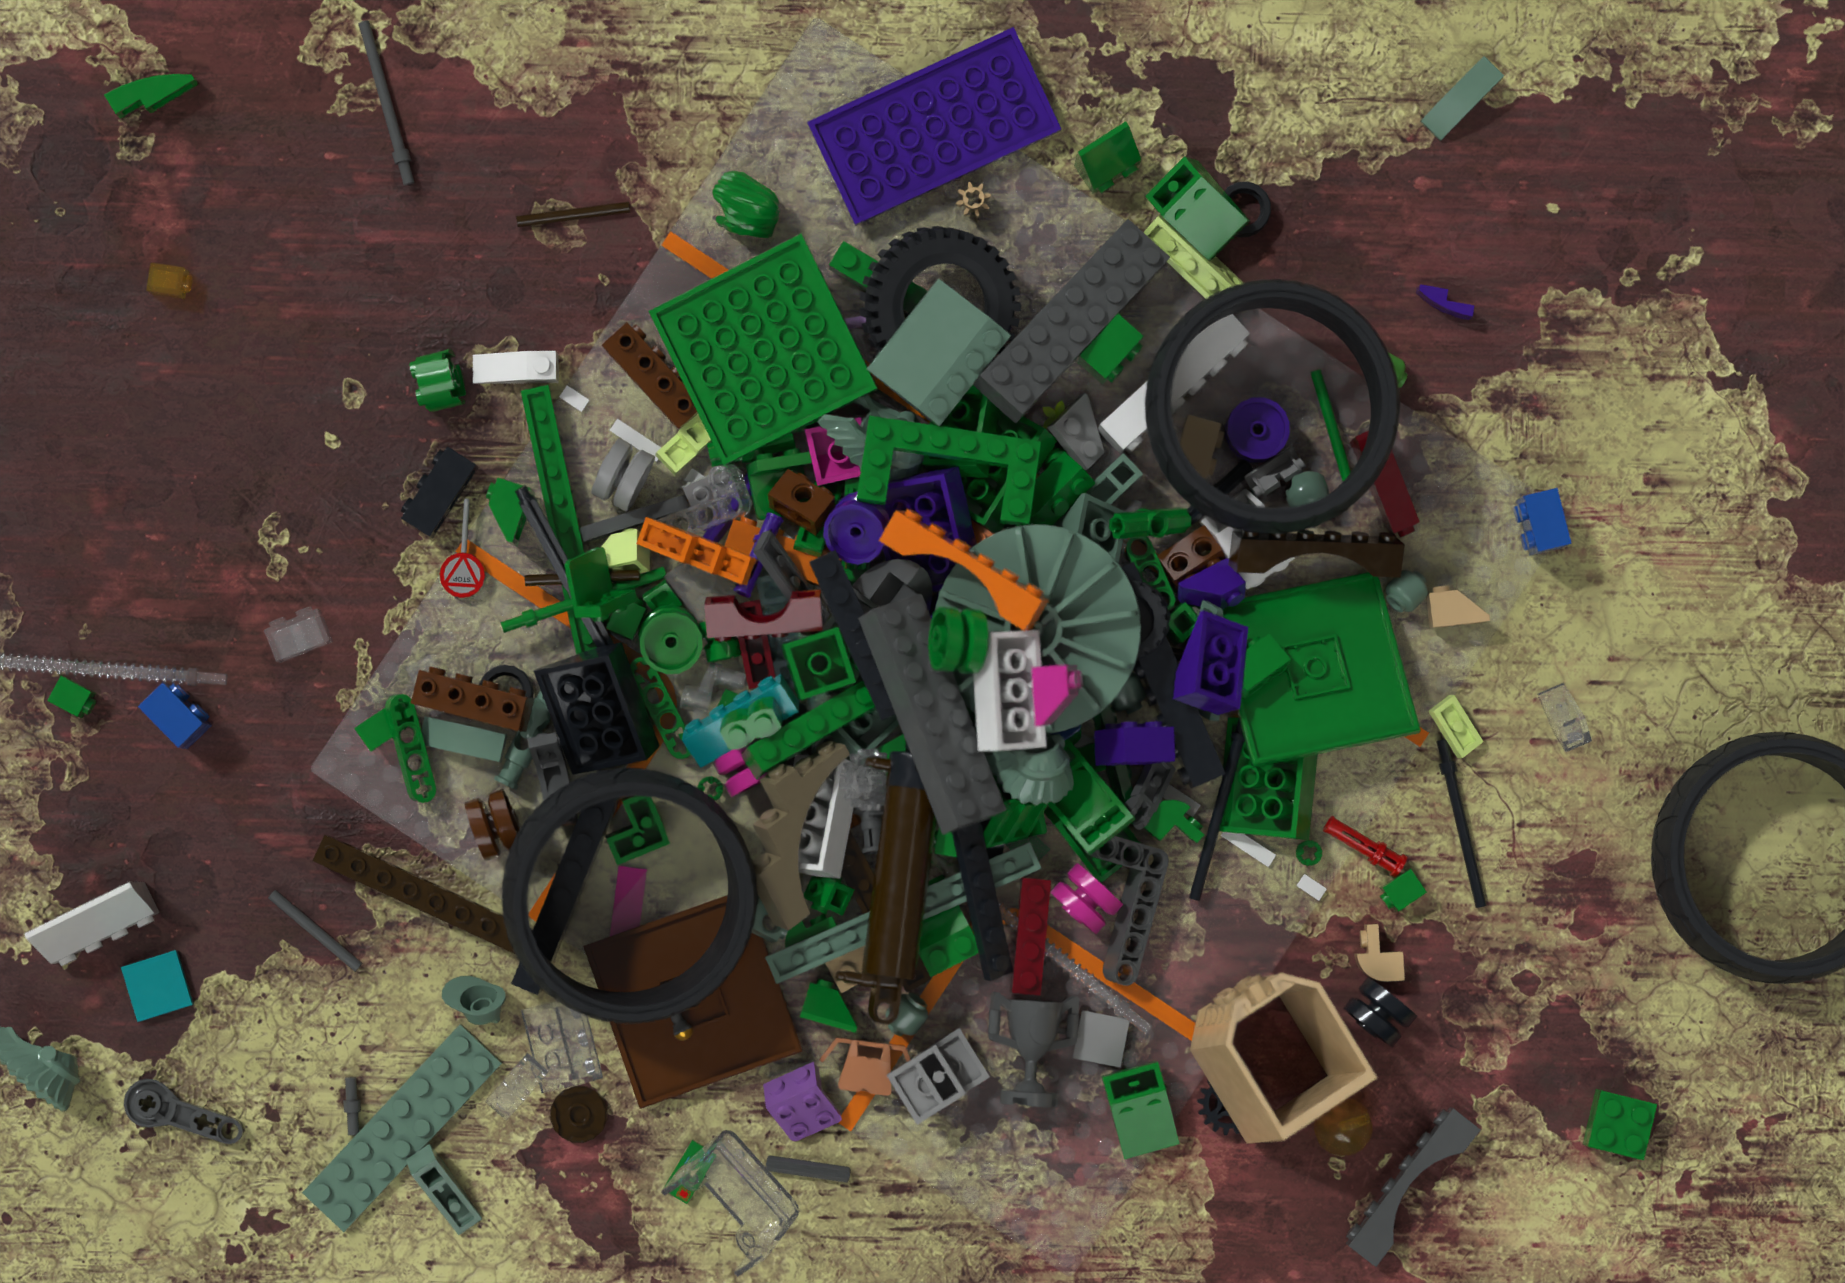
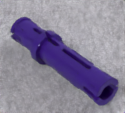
M768 512L759 534L754 536V545L749 556L756 558V563L747 585L737 583L733 591L738 595L746 598L751 597L752 590L763 568L762 563L753 550L762 532L771 530L776 537L784 521L780 516Z

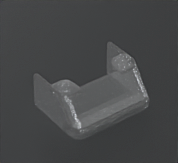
M724 1130L710 1140L679 1168L661 1191L665 1196L680 1185H683L690 1191H697L705 1185L741 1225L736 1232V1243L746 1255L734 1271L737 1277L765 1260L799 1215V1207L795 1199L767 1170L744 1142L730 1130Z

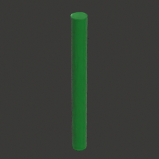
M1321 369L1310 372L1343 482L1351 473V469Z

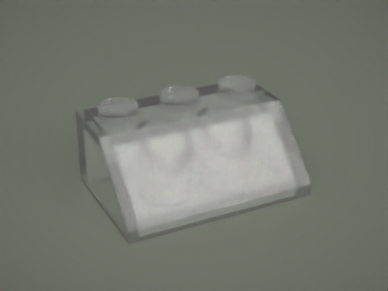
M558 1001L521 1010L541 1093L573 1087L603 1078L601 1064L587 1016L571 1010Z

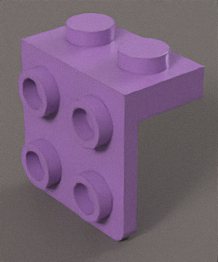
M814 1062L763 1084L766 1109L792 1141H799L842 1120L840 1111L822 1089L819 1068Z

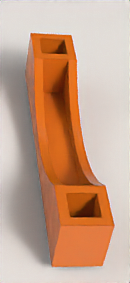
M908 508L906 511H895L879 539L880 542L901 555L934 554L949 558L963 565L974 573L987 587L1001 617L1024 631L1033 629L1049 601L1042 596L1043 590L1030 583L1027 586L1017 581L1019 576L1006 568L1003 571L993 566L995 561L982 553L977 556L970 552L971 546L957 538L954 541L945 536L946 531L933 523L930 526L921 521L922 516Z

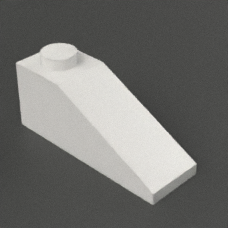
M520 351L473 355V384L559 383V355L556 351Z

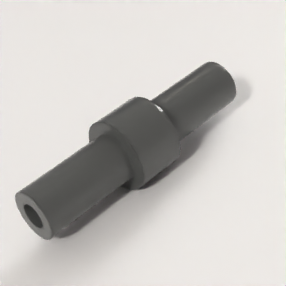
M345 1077L346 1100H343L344 1113H347L348 1135H357L359 1132L358 1112L361 1111V1100L357 1098V1078Z

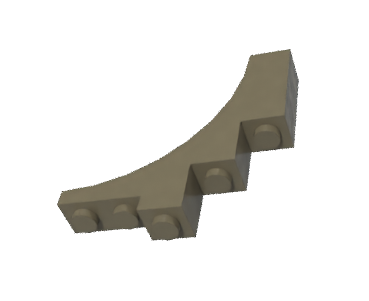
M834 741L820 744L816 749L817 751L797 761L795 767L778 764L769 769L768 774L760 779L774 809L765 811L760 816V819L752 824L767 852L753 860L756 889L773 924L786 930H790L810 915L802 893L799 877V845L809 807L820 786L830 773L850 755L845 745Z

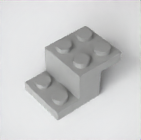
M960 1028L887 1074L888 1079L917 1125L966 1095L967 1091L990 1077Z

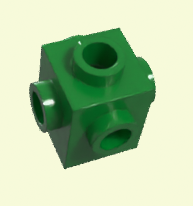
M812 875L803 896L804 899L813 902L811 905L812 909L824 914L831 910L843 916L855 889L842 884V877L830 878Z

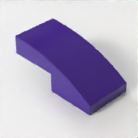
M1421 284L1417 287L1416 294L1439 311L1466 320H1470L1473 317L1475 305L1447 301L1448 289Z

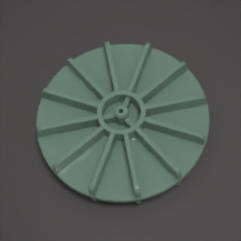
M1025 525L1006 529L991 535L969 550L977 556L982 553L995 561L993 566L1001 571L1006 568L1019 576L1017 581L1026 586L1029 583L1044 591L1042 596L1049 601L1032 629L1039 630L1041 667L1077 664V670L1082 672L1083 685L1082 688H1078L1079 694L1052 725H1045V734L1079 726L1102 712L1113 702L1127 683L1134 669L1141 641V620L1138 602L1132 585L1120 565L1107 551L1089 538L1074 531L1050 525ZM959 563L953 567L942 589H940L935 611L939 607H954L960 613L963 609H980L985 613L988 633L1024 631L1000 616L996 603L987 587L974 573ZM955 668L952 673L965 706L976 714L974 674L960 673Z

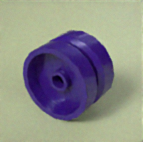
M1252 397L1242 401L1232 410L1225 424V440L1229 450L1237 458L1248 463H1263L1274 458L1284 448L1290 435V422L1286 412L1277 402L1264 397ZM1253 426L1256 428L1261 426L1263 431L1257 435L1253 432L1252 428Z
M853 492L842 498L829 514L824 523V538L827 547L831 552L836 550L839 559L846 563L862 564L870 562L882 551L885 544L880 542L879 539L889 524L893 513L886 502L885 505L856 501L857 492Z

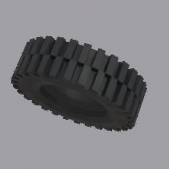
M932 226L930 229L926 227L917 228V232L908 231L902 234L903 239H893L888 244L891 248L889 250L882 249L877 254L881 258L879 262L872 261L868 269L873 271L871 277L865 276L862 283L868 285L866 292H860V300L865 301V307L860 308V316L866 318V323H862L864 332L870 334L871 337L867 340L871 346L877 348V355L905 321L903 303L910 283L923 270L938 264L960 266L975 277L984 295V313L1011 335L1007 341H1013L1015 334L1010 333L1011 327H1018L1020 319L1014 317V312L1021 311V303L1015 301V296L1020 295L1019 287L1012 284V281L1016 280L1014 272L1007 270L1006 267L1010 264L1006 258L999 257L1000 251L994 246L988 245V241L983 238L950 227ZM1003 346L997 354H1000L1005 347ZM993 358L987 366H989L995 360V358Z

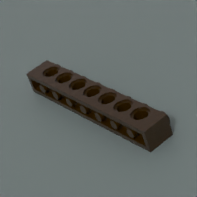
M324 835L312 861L515 954L507 935L502 914L335 837Z

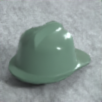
M459 976L445 984L442 989V999L449 1007L462 1012L466 1019L474 1025H484L490 1022L497 1024L500 1021L501 1006L506 1000V993L503 988L480 978Z

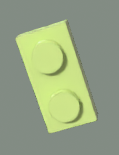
M1448 695L1428 711L1457 758L1465 757L1483 743L1482 738L1455 695Z

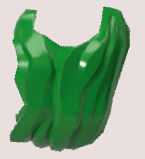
M725 172L712 191L713 198L721 205L725 217L717 215L716 222L718 226L739 235L760 238L772 237L780 213V203L776 194L744 172Z

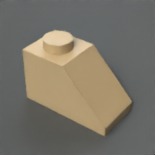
M1450 586L1433 587V593H1428L1426 597L1430 629L1490 621L1488 613L1460 591H1450Z

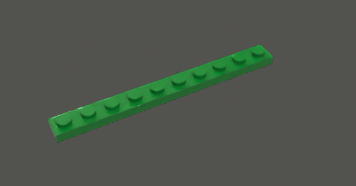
M549 385L521 390L548 522L570 560L583 554L584 548ZM562 585L564 599H569L570 595ZM574 610L567 611L576 655L597 648L582 619L575 618Z

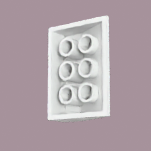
M128 882L24 935L50 964L59 962L61 966H64L76 960L75 954L83 950L88 954L103 946L101 941L109 937L114 941L127 935V928L137 924L138 928L150 924L154 921L153 916L158 914L159 911L145 882Z

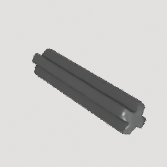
M772 1155L768 1156L766 1161V1170L770 1172L845 1183L850 1179L851 1169L847 1166Z

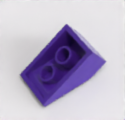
M1200 611L1176 671L1173 699L1216 715L1240 709L1248 627L1210 612Z

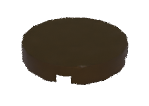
M572 1086L563 1090L555 1098L550 1109V1120L554 1130L562 1138L572 1143H585L594 1139L603 1131L607 1122L608 1109L604 1099L596 1090L587 1086Z

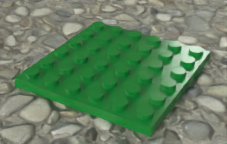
M802 233L649 311L724 466L878 389L872 374L867 370L868 366Z

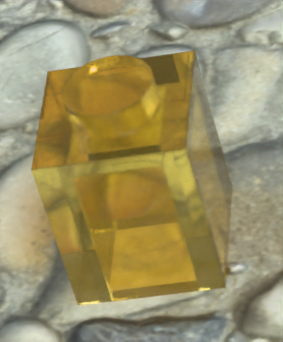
M151 263L146 291L152 295L185 299L186 292L190 293L192 287V276H189V271L184 267Z

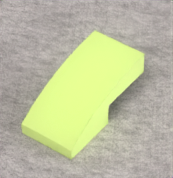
M699 414L684 425L655 454L674 476L707 446V443L711 442Z

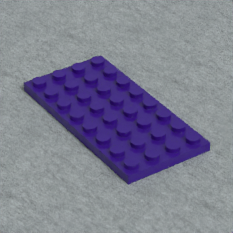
M1014 27L807 122L855 226L1062 130Z

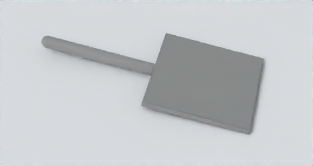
M1082 1010L1073 1058L1121 1068L1130 1019ZM1058 1028L1057 1033L1066 1035V1029Z

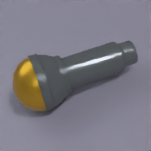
M681 1013L671 1016L670 1018L674 1024V1036L678 1040L683 1041L690 1038L693 1032L692 1026L683 1019Z

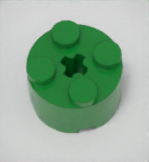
M452 349L416 357L415 361L410 362L412 377L414 379L417 378L419 387L415 391L419 406L425 405L429 412L463 405L466 400L461 398V396L466 395L462 371L459 364L453 365L451 358L456 356Z

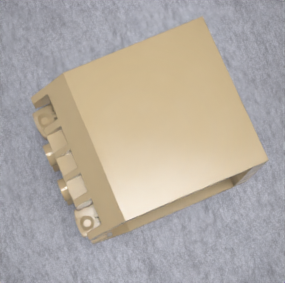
M1284 973L1263 977L1260 974L1253 977L1248 976L1239 981L1235 987L1225 988L1217 993V996L1213 999L1214 1004L1211 1002L1198 1010L1190 1051L1246 1143L1285 1140L1377 1079V1076L1319 982ZM1277 996H1280L1326 1072L1327 1077L1273 1112L1232 1045L1238 1021Z

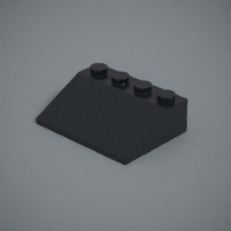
M622 642L597 647L534 670L572 775L645 761L660 747Z

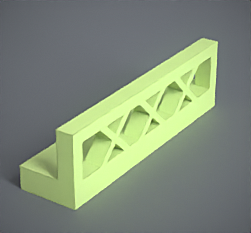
M1161 214L1143 232L1170 256L1167 263L1205 299L1228 287L1243 283L1216 256L1211 261L1207 260Z

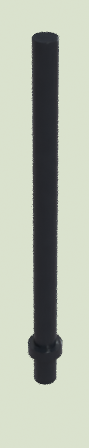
M1240 719L1238 720L1235 732L1231 734L1233 741L1224 770L1226 774L1223 775L1189 895L1190 899L1197 901L1201 899L1245 741Z

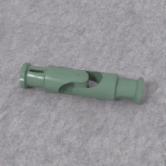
M541 690L534 699L527 731H517L505 755L506 761L502 770L494 778V780L515 790L519 787L517 783L524 768H528L532 760L529 747L526 750H522L520 747L521 736L525 739L535 737L543 733V729L551 721Z

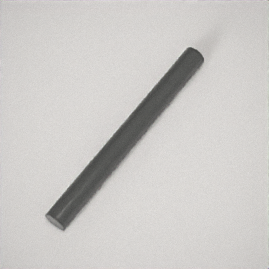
M274 890L268 897L270 901L354 972L363 964L278 891Z

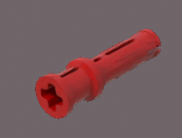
M1334 816L1328 819L1323 828L1325 833L1332 835L1347 846L1368 857L1371 865L1377 864L1389 871L1390 876L1393 878L1398 876L1407 861L1405 854H1397L1387 848V844L1383 841L1376 843L1339 821ZM1342 832H1344V833L1348 834L1349 836L1353 837L1354 839L1358 840L1360 843H1358L1357 841H1355V840H1353L1352 838L1348 837L1347 835L1343 834Z

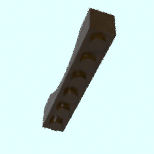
M1243 530L1242 532L1232 531L1228 565L1236 573H1266L1275 565L1290 558L1304 554L1326 553L1339 555L1354 561L1373 577L1401 578L1405 544L1395 534L1381 532L1379 536H1369L1368 533L1354 531L1352 535H1342L1338 531L1331 530L1325 531L1324 534H1314L1310 530H1300L1297 533L1263 534Z

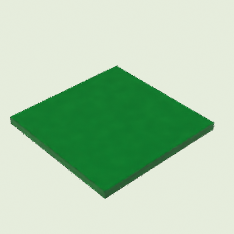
M1367 572L1245 597L1238 605L1229 606L1222 610L1223 618L1248 627L1247 644L1257 636L1262 639L1270 633L1291 658L1286 671L1244 701L1241 700L1240 709H1237L1252 768L1420 733V725L1379 577H1373Z

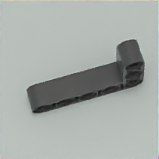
M1114 836L1104 844L1100 852L1097 849L1089 856L1130 868L1121 898L1123 906L1118 910L1103 964V975L1108 981L1128 986L1136 981L1139 974L1169 859L1165 851L1159 848ZM1128 847V856L1124 859L1123 853ZM1152 854V855H1153V862H1152V864L1149 866V864H1148V859H1149L1150 855ZM1145 882L1146 888L1141 894V885ZM1138 910V917L1134 921L1133 914ZM1130 937L1131 943L1130 946L1126 949L1125 944L1127 939ZM1122 965L1123 972L1121 976L1118 977V969Z

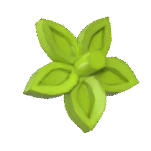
M1063 400L1057 403L1055 410L1051 407H1042L1044 414L1049 417L1044 422L1043 427L1045 429H1048L1047 427L1064 411L1065 405Z

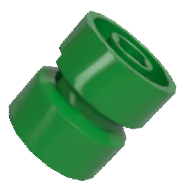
M706 621L699 623L702 639L708 643L704 647L707 663L742 656L738 638L733 636L727 641H715L714 638H707Z

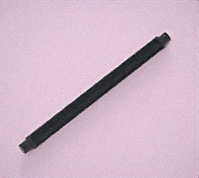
M524 485L515 490L520 500L518 503L531 527H533L560 581L570 595L565 571V563L569 559L533 494H530L527 486ZM581 618L596 647L614 643L602 621L594 622L592 618Z

